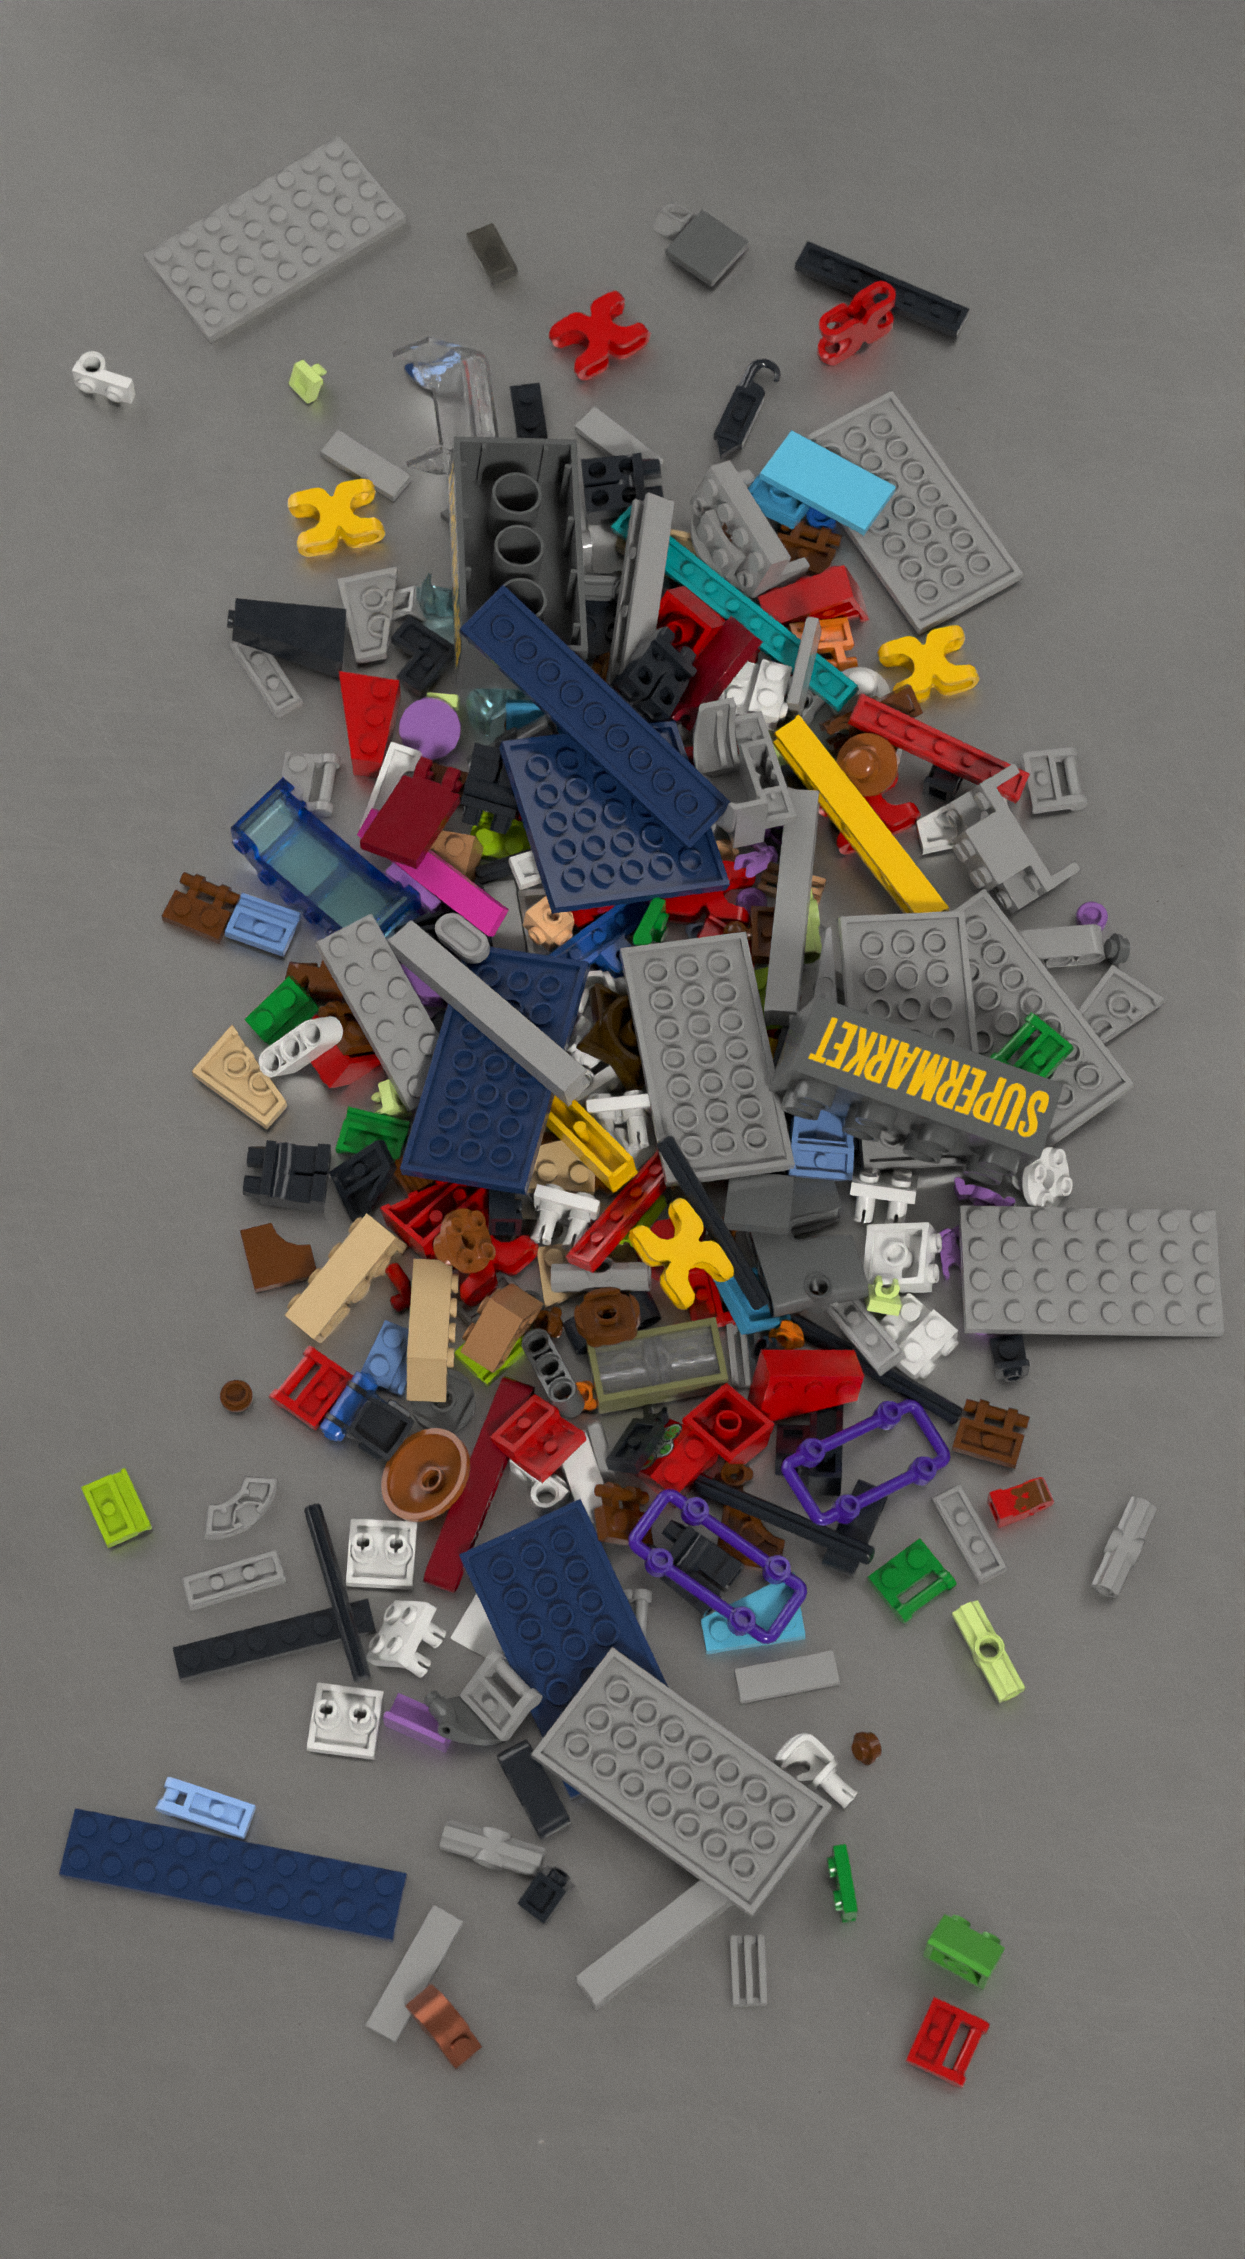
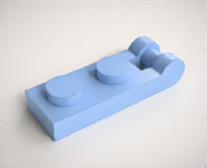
M167 1777L164 1784L166 1791L163 1799L158 1800L155 1808L156 1811L245 1840L256 1810L255 1805L172 1777ZM178 1794L187 1796L183 1806L175 1804Z

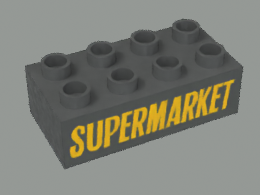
M454 436L447 480L456 688L518 689L459 632L460 628L502 585L508 588L586 663L588 641L577 440Z
M816 996L792 1018L768 1091L784 1096L781 1109L791 1115L807 1120H818L820 1111L824 1110L845 1118L842 1131L848 1135L865 1141L878 1142L881 1133L885 1132L905 1139L902 1151L912 1158L938 1164L944 1153L966 1161L963 1173L969 1178L986 1184L1000 1185L1003 1175L1015 1176L1018 1171L1041 1158L1064 1084Z

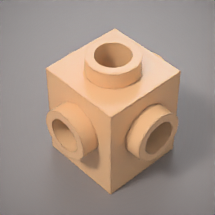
M545 896L526 911L523 926L527 929L532 941L539 946L542 945L549 952L556 945L560 947L571 939L575 919L571 911L552 914L547 897Z

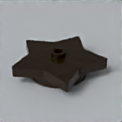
M595 983L589 989L593 1024L579 1041L576 1048L609 1064L627 1091L642 1090L645 1085V1079L628 995L621 996L607 987Z

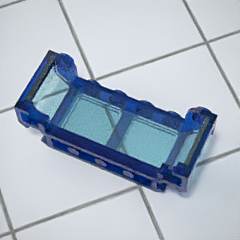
M282 777L230 827L233 839L232 845L239 853L246 857L256 870L257 877L265 886L276 888L280 892V897L290 907L297 906L303 912L302 915L308 923L314 927L318 924L326 931V937L372 913L386 938L410 914L414 915L422 907L420 893L410 884L403 889L402 883L399 881L396 883L392 882L308 810L307 803L303 799L300 801L292 795L291 792L295 789L294 786Z

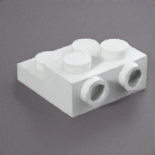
M762 659L761 665L747 662L721 694L719 700L734 697L737 706L736 716L762 711L767 729L775 731L778 720L784 721L788 710V704L783 702L785 694H789L793 677L790 676L792 667Z
M929 1222L867 1224L863 1267L867 1283L873 1285L875 1277L879 1275L882 1277L883 1287H890L893 1279H898L900 1293L932 1292V1284L939 1281V1267L937 1264H934L935 1253H940L942 1249L941 1235L937 1233Z
M908 1293L901 1300L902 1306L899 1316L887 1314L879 1323L906 1356V1358L893 1367L916 1381L919 1377L925 1379L936 1367L934 1362L941 1354L947 1356L958 1344L956 1340L958 1330L936 1310L931 1312L912 1294Z

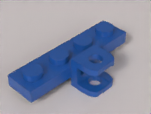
M644 902L616 905L548 956L587 961L589 966L594 964L597 971H608L614 979L622 977L624 973L620 958V948L633 947L626 939L636 932L648 906Z

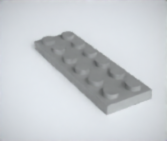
M371 913L317 941L314 945L406 1110L410 1112L419 1105L439 1033Z

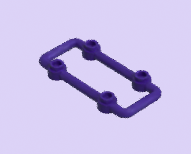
M911 1399L903 1400L899 1403L884 1401L874 1410L873 1416L821 1441L816 1438L804 1440L798 1446L796 1453L784 1459L781 1471L813 1523L820 1526H826L835 1521L849 1524L859 1515L861 1508L912 1483L919 1486L927 1485L935 1477L938 1470L948 1465L951 1453L927 1413L917 1401ZM910 1412L933 1447L937 1457L933 1459L924 1456L917 1457L908 1466L906 1472L856 1497L848 1494L841 1495L832 1503L830 1510L822 1513L795 1468L800 1465L808 1468L816 1467L824 1459L826 1452L878 1427L883 1430H891L900 1422L902 1415Z
M674 1489L661 1491L628 1537L630 1549L645 1560V1569L650 1575L654 1577L666 1575L725 1617L728 1629L737 1636L748 1634L763 1644L775 1642L807 1596L805 1582L791 1572V1565L785 1557L781 1555L770 1557L710 1515L708 1504L699 1497L688 1499ZM668 1502L681 1510V1518L687 1525H703L762 1567V1574L767 1582L775 1585L784 1583L794 1590V1593L767 1631L756 1624V1617L751 1609L743 1606L732 1607L673 1565V1557L668 1550L664 1548L652 1550L642 1543L641 1540Z

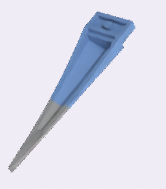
M828 927L824 932L813 998L819 996L837 1003L832 930ZM824 1110L820 1111L818 1120H807L792 1115L789 1139L795 1165L793 1169L787 1170L786 1175L802 1178L852 1181L854 1143L853 1136L842 1131L845 1118Z

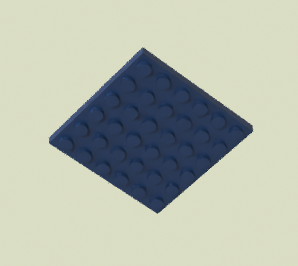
M675 720L649 723L688 760ZM566 733L501 742L499 746L500 753L552 914L650 901L657 897L665 899L724 891L729 887L730 882L711 827L687 850Z

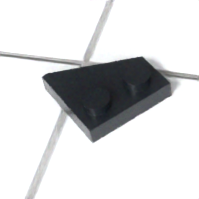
M384 1140L374 1141L329 1172L352 1223L359 1217L363 1218L366 1213L370 1215L397 1169Z

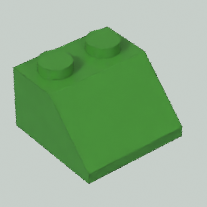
M944 1914L930 1936L923 1956L984 1990L1004 1953L1005 1947L1000 1945L1001 1940L986 1931L980 1934L969 1928L971 1924L966 1919L956 1914H953L952 1917Z

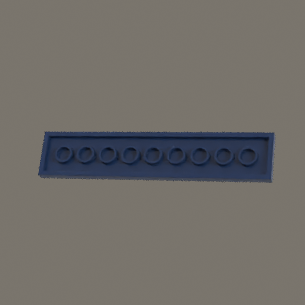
M504 585L460 628L459 632L687 850L725 813L730 801Z
M77 1808L74 1810L59 1872L60 1877L388 1942H393L407 1880V1873Z

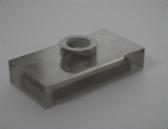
M494 223L466 233L467 242L491 286L518 276V268Z

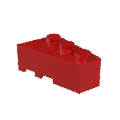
M845 565L831 566L825 569L823 573L812 577L799 578L791 585L783 588L775 587L768 590L766 594L758 596L761 608L785 628L790 623L805 622L808 617L818 618L819 620L859 617L860 622L869 620L861 588Z
M339 671L353 775L378 778L389 745L393 739L401 701L400 680Z
M435 1181L436 1185L419 1193L417 1190L409 1193L408 1198L391 1206L388 1203L380 1207L386 1226L422 1259H429L433 1251L434 1239L440 1234L445 1216L461 1208L471 1211H483L488 1207L489 1189Z
M761 1350L747 1400L768 1419L776 1421L857 1401L864 1374L855 1350Z

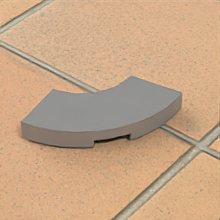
M244 1476L241 1488L232 1498L220 1504L208 1505L204 1533L205 1540L229 1538L246 1531L257 1523L267 1512L275 1497L278 1479Z

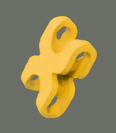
M368 479L345 481L336 486L333 496H330L324 489L318 487L291 494L287 505L294 517L313 518L319 521L316 527L301 532L298 536V552L305 557L329 554L337 548L340 539L352 548L364 547L380 542L385 536L382 522L377 518H360L353 514L357 508L370 504L374 500V484Z
M952 625L931 630L927 634L925 645H922L915 637L911 636L898 638L882 644L877 652L881 664L885 667H904L912 674L911 677L896 683L892 692L909 684L912 686L918 702L922 703L930 697L932 687L940 694L946 696L974 688L980 680L975 667L970 664L954 665L945 658L947 654L962 647L965 640L963 629L958 625Z
M677 1198L671 1202L668 1209V1215L675 1227L674 1238L669 1240L660 1239L647 1226L641 1225L630 1230L629 1240L646 1265L650 1267L664 1266V1270L659 1277L660 1286L677 1308L686 1310L693 1304L695 1299V1293L688 1281L690 1269H704L715 1281L725 1282L733 1277L734 1268L718 1243L699 1241L704 1230L701 1218L685 1199Z

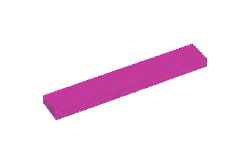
M371 808L357 836L363 837L378 814V809ZM432 850L428 851L417 869L390 860L487 936L494 937L509 911L508 908Z

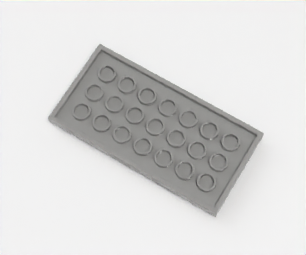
M338 135L147 251L143 256L147 265L211 344L406 224V216Z
M893 390L805 436V438L896 486L895 493L865 535L854 531L842 523L840 524L918 635L1022 579L1023 572Z
M984 888L953 910L964 911L978 1052L986 1057H990L994 1052L998 1053L1025 1023L1024 1019L1030 1012L1037 1015L1073 1045L1074 1050L1048 1077L1050 1080L1064 1084L1044 1145L1052 1147L1133 1089L1135 1084ZM1034 1031L1007 1062L1013 1066L1041 1034Z
M964 911L840 916L837 919L845 1005L847 1007L979 1054ZM885 1132L881 1133L878 1142L858 1139L861 1171L966 1165V1161L944 1153L938 1164L912 1158L902 1151L905 1139Z
M746 932L620 948V958L647 1094L649 1095L657 1143L667 1136H673L700 1182L793 1169L795 1163L784 1111L781 1109V1096L768 1091L775 1068ZM659 1151L666 1187L678 1186L679 1183Z
M960 1206L958 1209L964 1333L1222 1337L1224 1334L1215 1210Z
M613 1647L531 1754V1757L751 1918L769 1896L833 1806Z

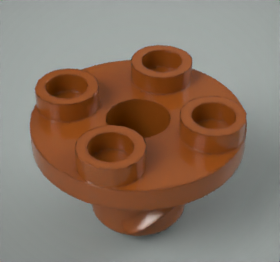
M863 733L853 736L844 743L838 753L836 763L862 796H876L886 791L895 781L900 758L893 745L887 739L880 735Z
M461 1208L448 1213L442 1222L440 1234L435 1237L433 1242L434 1253L441 1262L447 1266H454L457 1270L467 1274L483 1270L489 1261L494 1259L496 1253L485 1225V1217L478 1210L471 1211Z

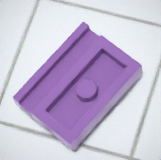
M394 862L385 871L387 874L388 890L419 916L441 910L440 900Z

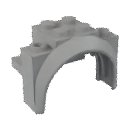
M734 697L700 704L693 734L694 767L730 801L725 813L715 824L729 834L733 848L764 842L765 829L795 823L796 813L762 711L736 716L737 706Z
M1015 763L945 806L948 811L946 813L948 821L957 829V836L952 839L954 843L952 848L956 857L961 862H965L970 870L969 876L973 884L978 889L982 888L983 890L985 888L987 892L989 890L996 892L997 899L1002 907L1005 909L1009 908L1011 913L1019 910L1081 871L1076 861L1051 875L997 789L999 785L1020 773ZM986 810L989 816L980 821L982 811ZM1024 870L1026 875L1024 878L1015 876V874Z

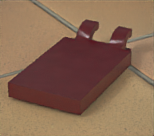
M730 616L693 663L697 671L690 678L687 688L670 717L677 722L686 714V718L682 721L681 725L690 731L696 723L700 704L717 701L763 641L738 620Z
M421 756L416 764L413 776H402L360 840V848L417 869L460 804V795L457 793L462 787V782L457 781V779L461 775V770L449 766L442 779V784L431 781L434 777V772L429 770L433 765V760Z

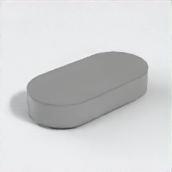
M448 913L437 920L435 932L439 941L463 961L476 964L487 958L490 953V944L486 935L457 913Z
M598 1418L587 1421L589 1435L604 1483L615 1481L617 1478L616 1471L608 1470L606 1464L610 1448L602 1422Z

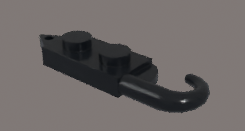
M757 359L747 366L714 432L719 459H723L736 449L742 450L765 401L764 389L753 381L757 372L763 368L769 369L774 373V382L778 383L780 380V369L773 361Z

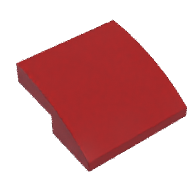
M533 1394L490 1436L491 1441L508 1458L541 1483H544L587 1440L584 1431L563 1419L558 1408L536 1394Z

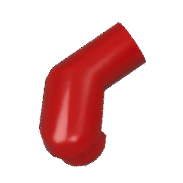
M392 1263L386 1268L385 1273L396 1287L398 1294L391 1296L389 1301L396 1312H401L404 1308L408 1310L411 1304V1281L398 1263Z

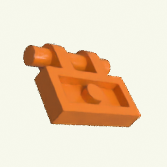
M848 618L819 620L822 632L817 653H831L833 659L827 661L840 672L858 667L857 658H846L844 652L852 650L854 646ZM805 622L790 623L787 629L801 640Z

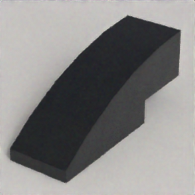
M844 1404L810 1412L809 1438H816L821 1441L842 1431ZM843 1445L826 1452L824 1459L816 1467L808 1468L807 1490L811 1495H841Z

